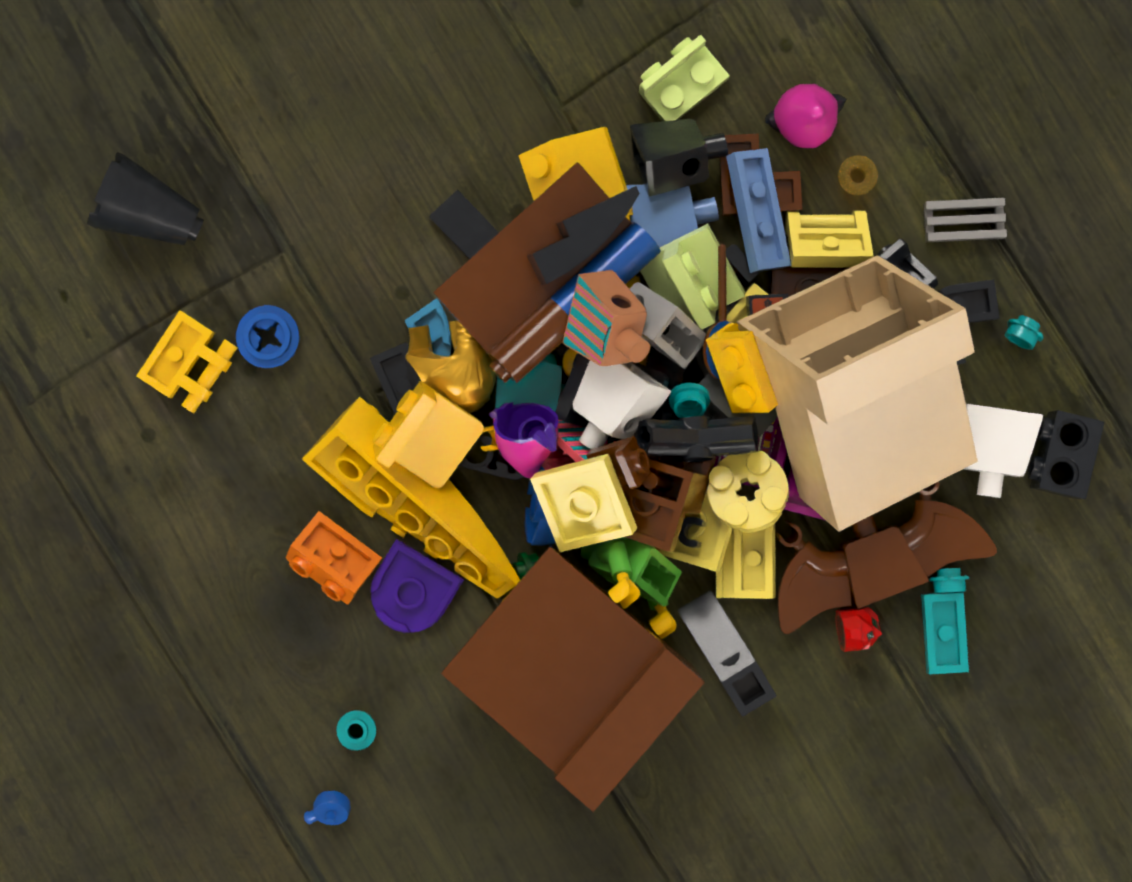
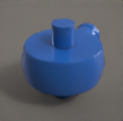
M324 791L316 797L313 810L304 813V820L307 824L320 821L327 825H339L345 822L350 814V800L341 792Z

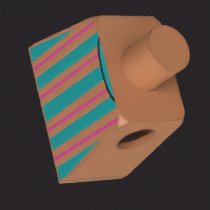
M613 270L578 274L562 343L599 366L640 362L648 355L650 350V344L641 337L647 317L646 308Z

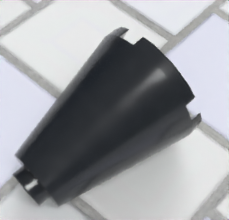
M117 152L115 161L112 160L94 201L98 205L94 213L90 212L87 225L95 229L185 245L187 239L196 240L204 219L197 217L200 210L198 207L132 159Z

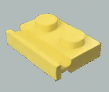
M775 523L764 530L750 533L732 528L720 571L716 572V598H776Z

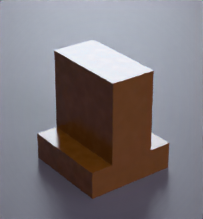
M552 545L539 557L441 672L447 680L554 771V779L592 812L598 808L705 683L692 664L659 636L657 637L630 612L623 609L619 603L613 602L608 593Z

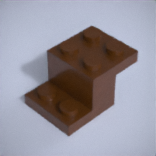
M648 456L651 473L640 487L630 489L628 484L621 486L637 525L634 534L625 537L668 552H674L685 514L699 515L709 484V474L714 468L717 456H715L714 460L704 462H679L678 457Z

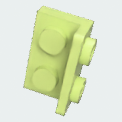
M702 35L693 41L689 37L681 41L671 51V54L674 56L663 66L659 62L653 64L640 77L643 82L639 86V94L662 121L679 120L730 77L706 48V40Z

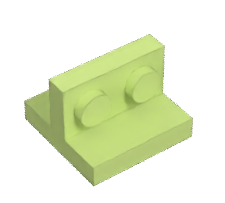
M709 224L660 247L661 252L640 271L652 291L679 307L702 330L715 324L716 311L718 310V246L720 244ZM726 257L727 306L745 297V291Z

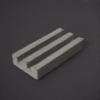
M1005 198L926 201L924 203L925 241L947 242L1006 238L1007 230L1004 226V222H1006V213H1004ZM994 208V214L933 217V211ZM995 223V230L934 233V226Z

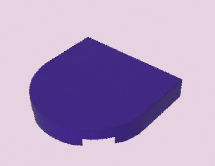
M396 539L373 577L370 587L372 605L378 618L389 628L403 633L419 632L433 626L443 616L463 583L464 578Z

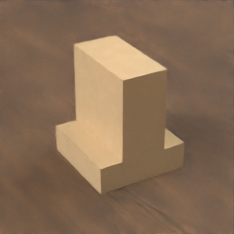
M878 255L737 321L739 331L753 332L777 399L778 406L775 409L799 497L836 530L841 531L978 462L957 366L958 360L975 353L966 308Z

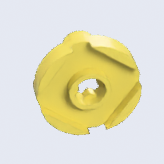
M758 450V452L728 455L722 459L709 474L707 494L713 513L719 521L732 528L739 529V531L750 533L764 530L777 522L782 515L783 509L786 507L789 487L781 466L770 458L767 453ZM744 482H749L751 485L757 484L760 488L754 492L755 499L752 501H748L745 496H737V492L742 489L741 484Z

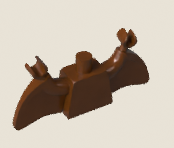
M939 481L919 491V500H915L913 516L899 528L896 525H888L878 529L874 517L871 515L851 525L856 538L839 544L840 550L821 551L810 541L805 543L802 540L801 529L791 521L784 520L791 526L792 534L789 538L783 539L775 531V538L784 546L793 547L796 553L785 567L779 585L777 607L780 630L784 634H790L814 616L828 609L851 605L859 609L929 582L928 577L949 563L992 557L997 553V548L985 530L968 514L952 505L931 501V494L938 490Z

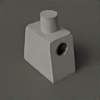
M639 282L634 283L630 291L642 303L647 312L641 337L653 348L685 369L703 346L706 333L679 307ZM670 324L669 332L666 335L662 334Z

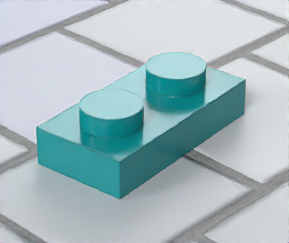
M964 592L921 594L926 673L969 672Z

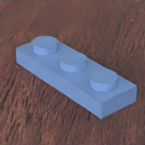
M768 148L733 152L727 155L726 158L749 272L755 273L791 266Z

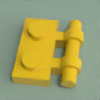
M179 310L136 377L168 398H173L181 386L189 392L182 406L195 413L202 401L207 402L213 392L210 389L221 372L226 373L232 362L229 360L238 347L224 339L215 352L207 346L215 332ZM199 357H202L209 364L199 379L195 381L187 375Z

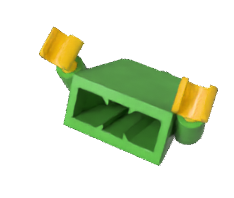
M626 537L582 547L581 556L588 560V565L607 581L615 584L608 591L613 602H620L622 608L626 609L641 596L647 599L650 610L658 612V615L648 622L661 639H664L676 630V621L666 606L669 605L668 599L682 573L679 568L655 547Z

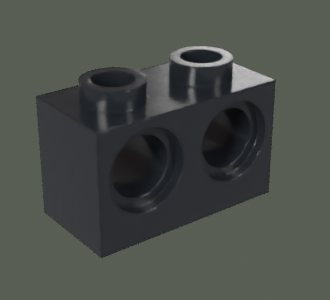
M1059 410L1048 412L1047 418H1042L1037 435V440L1041 441L1038 456L1034 455L1031 458L1027 476L1029 479H1032L1030 488L1072 499H1086L1104 421ZM1065 424L1070 425L1075 431V440L1070 446L1065 445L1060 439V430ZM1057 462L1062 464L1066 470V478L1059 485L1052 480L1050 475L1052 466Z

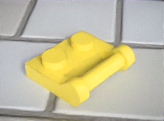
M787 211L785 214V232L788 236L792 268L853 267L874 257L866 211H853L852 215H800L799 211Z

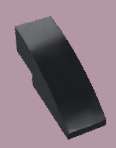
M637 186L557 223L563 239L527 256L540 285H546L571 271L591 256L613 234L640 194Z

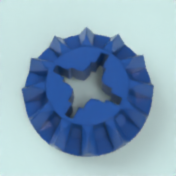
M271 305L259 306L247 312L240 320L236 331V343L241 355L249 363L265 369L283 366L284 363L295 355L300 341L297 323L292 316L282 308ZM279 323L274 336L279 339L278 342L282 346L267 344L265 348L262 347L260 352H258L263 339L254 330L255 327L269 331Z

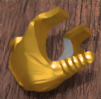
M458 320L449 322L451 341L455 350L450 356H440L433 353L429 325L408 328L410 342L405 358L423 383L468 413L479 410L489 401L496 381V374L489 367V364L494 360Z

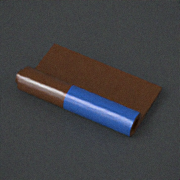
M578 162L433 292L494 360L489 364V367L504 383L511 379L517 384L563 342L578 274L613 270L624 284H627L661 252L654 239L639 224L631 223L625 217L613 234L591 256L552 282L540 285L527 256L563 239L557 223L609 199L606 193Z

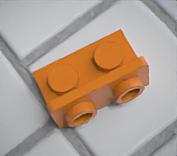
M320 511L317 512L290 545L286 555L290 567L298 575L304 578H312L321 585L322 591L329 598L335 601L341 600L348 605L382 560L381 556Z

